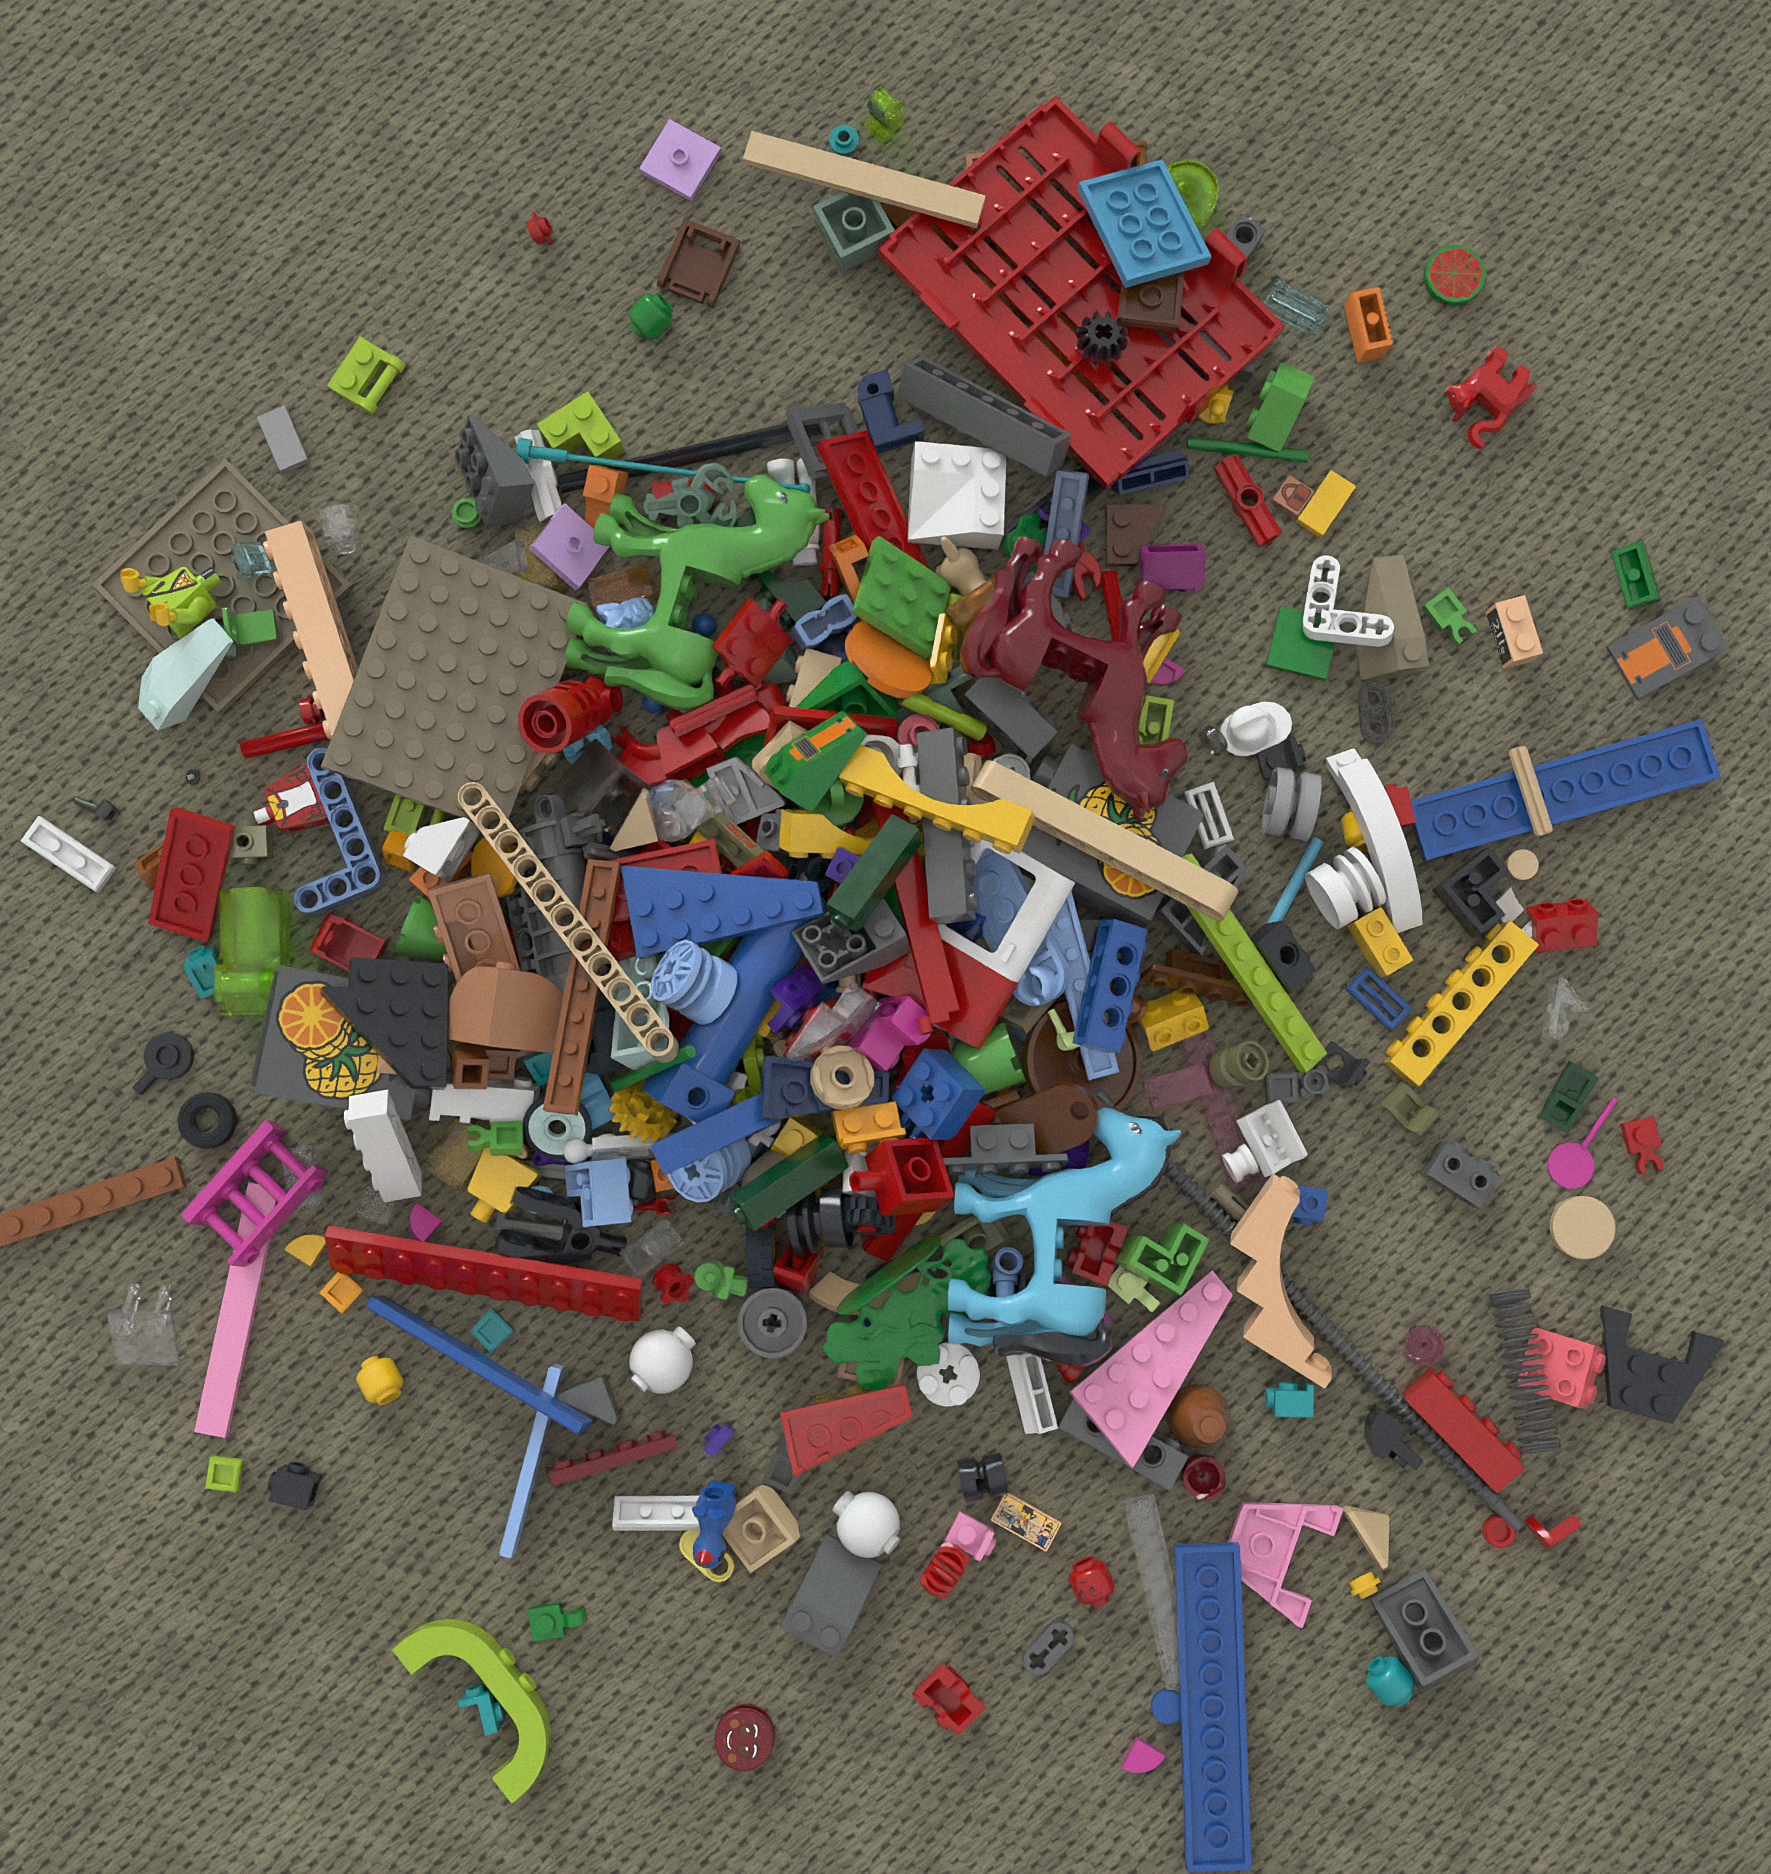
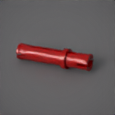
M830 507L824 508L826 510L825 513L829 514V519L823 522L822 564L819 565V573L822 574L821 596L825 601H829L830 596L832 598L839 596L840 575L828 549V546L841 541L842 510L833 507V519Z

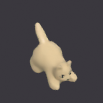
M942 537L941 545L947 557L943 560L942 565L936 568V574L944 578L951 587L956 588L960 595L965 597L964 604L968 611L972 614H977L980 611V605H985L992 596L995 584L980 570L978 559L971 550L965 547L957 549L947 537Z

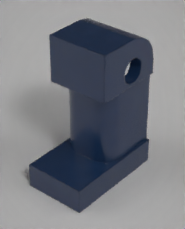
M887 369L863 377L858 385L859 406L877 454L913 444L915 441H923L925 432L921 419L899 426L892 404L894 388Z

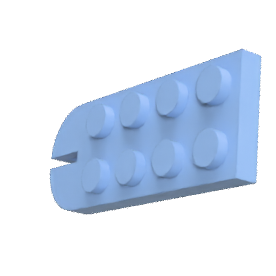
M986 849L976 864L977 876L973 878V890H976L979 898V908L975 910V921L991 952L994 953L1027 898L1030 889L1017 864L991 849ZM1050 928L1013 992V995L1019 1001L1027 1005L1038 1006L1057 999L1064 993L1069 983L1070 972L1068 963Z

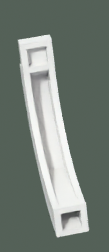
M1354 748L1327 757L1326 768L1340 787L1355 815L1367 845L1373 868L1384 887L1386 903L1380 905V907H1382L1397 933L1423 925L1420 894L1409 849L1394 808L1368 759L1362 760Z

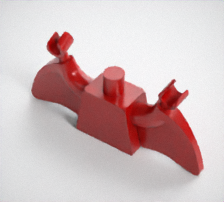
M717 675L713 676V685L718 694L715 699L734 691L732 681L724 689L715 682ZM752 702L679 737L674 735L669 724V726L658 731L656 735L658 742L649 745L642 744L637 739L635 740V737L625 726L620 725L619 728L623 731L622 735L618 738H615L613 735L610 736L624 750L614 776L613 794L615 805L619 809H623L639 796L643 788L647 790L651 787L667 783L669 780L675 786L676 782L686 778L690 781L706 773L707 768L727 761L723 751H728L745 738L767 733L770 715L759 705ZM676 709L670 711L666 715L668 724L671 719L683 713Z

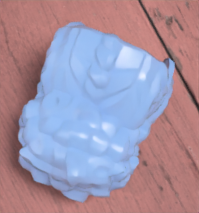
M643 597L631 598L630 600L623 601L621 604L610 602L609 604L599 605L596 608L600 621L606 626L617 629H634L645 625L656 611V606Z

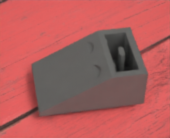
M468 415L465 427L461 430L459 447L455 450V462L457 467H461L465 477L466 488L468 491H471L475 500L476 511L478 515L482 516L486 527L520 524L534 486L524 460L474 415Z
M882 898L858 933L850 928L844 930L836 926L830 919L829 911L825 913V916L817 917L791 932L822 984L883 967L911 951L907 934L884 898Z

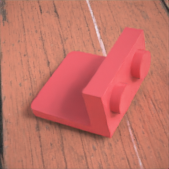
M1534 1328L1531 1334H1538L1539 1336L1529 1339L1528 1344H1540L1541 1347L1527 1350L1525 1355L1542 1354L1543 1357L1523 1362L1522 1365H1545V1368L1521 1373L1519 1376L1546 1375L1548 1377L1518 1386L1548 1385L1549 1389L1534 1393L1541 1396H1551L1553 1400L1587 1409L1588 1404H1593L1597 1394V1386L1594 1385L1597 1373L1600 1374L1605 1365L1606 1357L1602 1355L1604 1348L1540 1328ZM1518 1379L1517 1382L1523 1381V1380H1528V1379Z

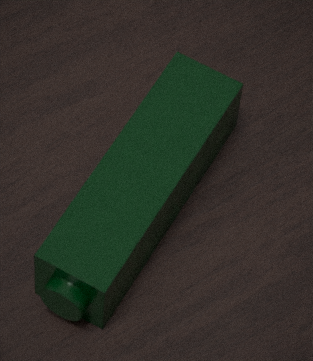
M894 814L889 817L827 903L831 916L830 919L836 926L844 930L850 928L857 933L922 844L918 827Z
M822 1133L729 1195L728 1197L734 1206L730 1211L739 1225L745 1224L755 1231L849 1168L837 1141Z

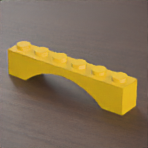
M863 745L858 747L839 775L845 790L852 795L863 797V794L874 797V802L883 807L891 809L894 805L904 809L903 813L914 819L921 820L922 816L933 820L932 824L942 830L950 831L951 828L962 831L963 837L980 843L981 839L993 843L992 847L995 850L1005 854H1010L1011 851L1018 854L1021 853L1035 821L1033 810L1004 799L977 805H954L930 799L902 781L891 768L884 753Z
M782 809L779 848L788 851L790 857L808 858V853H819L822 858L833 859L839 847H843L861 857L875 838L845 833L834 826L822 814L812 811V813L808 810ZM921 820L914 826L919 828L922 841L918 848L920 861H925L923 820Z

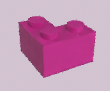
M909 996L881 998L847 1046L856 1049V1052L864 1055L870 1061L873 1070L887 1071L896 1065L900 1058L899 1053L904 1046L919 1045L928 1039L930 1034L921 1035L917 1022L918 1018L928 1016L927 1012Z

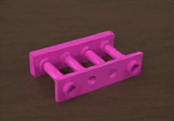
M265 1120L181 1214L189 1224L203 1226L208 1223L235 1250L227 1260L232 1266L245 1267L252 1264L259 1257V1250L306 1197L316 1192L323 1185V1178L329 1173L326 1168L311 1165L307 1169L281 1143V1138L287 1131L279 1123ZM270 1152L299 1178L287 1193L260 1167V1161ZM247 1176H251L278 1202L266 1217L239 1191V1185ZM226 1200H230L256 1226L255 1230L245 1241L218 1215V1208Z

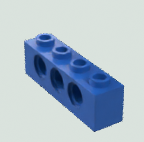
M1116 919L1100 921L1073 1037V1044L1104 1053H1120L1121 1047L1126 1041L1125 1028L1127 1019L1133 1009L1132 996L1134 987L1140 978L1139 965L1141 956L1147 947V929ZM1118 950L1122 953L1121 963L1117 960ZM1111 981L1115 984L1114 994L1110 990ZM1105 1011L1107 1012L1109 1018L1108 1023L1106 1025L1103 1021V1014Z

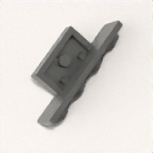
M1034 1124L970 1126L971 1157L943 1158L948 1176L964 1175L965 1171L978 1170V1174L991 1175L997 1173L998 1169H1010V1173L1021 1174L1029 1172V1168H1041L1042 1172L1051 1173L1060 1171L1061 1167H1065L1068 1162L1067 1154L1036 1155Z

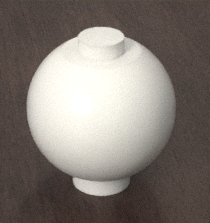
M679 1326L673 1332L658 1329L646 1333L638 1339L630 1354V1370L634 1374L631 1378L632 1382L642 1392L648 1389L652 1393L665 1394L678 1389L686 1382L693 1366L691 1349L696 1345L695 1341Z
M847 1491L833 1507L832 1511L839 1516L837 1522L839 1539L844 1547L854 1555L873 1558L880 1556L884 1552L889 1554L899 1543L900 1538L897 1537L900 1531L899 1514L893 1503L885 1496L875 1492H862L854 1496L850 1491Z

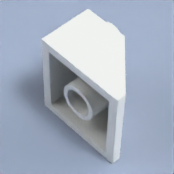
M465 817L422 827L418 830L417 834L412 833L404 845L406 851L403 856L450 883L481 831L473 822Z

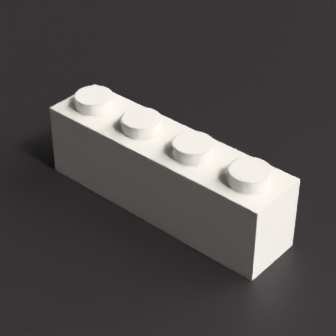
M383 1090L349 1096V1110L344 1111L345 1125L348 1130L352 1129L354 1133L355 1148L362 1151L363 1165L365 1170H370L372 1174L374 1190H379L384 1202L421 1196L422 1170L389 1091Z

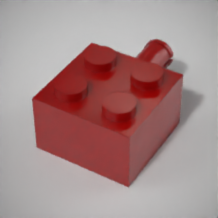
M929 1138L885 1140L864 1156L868 1171H853L854 1173H851L849 1177V1185L853 1192L875 1191L882 1216L934 1212L955 1197L938 1142Z

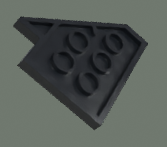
M351 957L349 960V988L322 986L320 994L411 1089L444 1090L447 1080L448 965L443 963Z

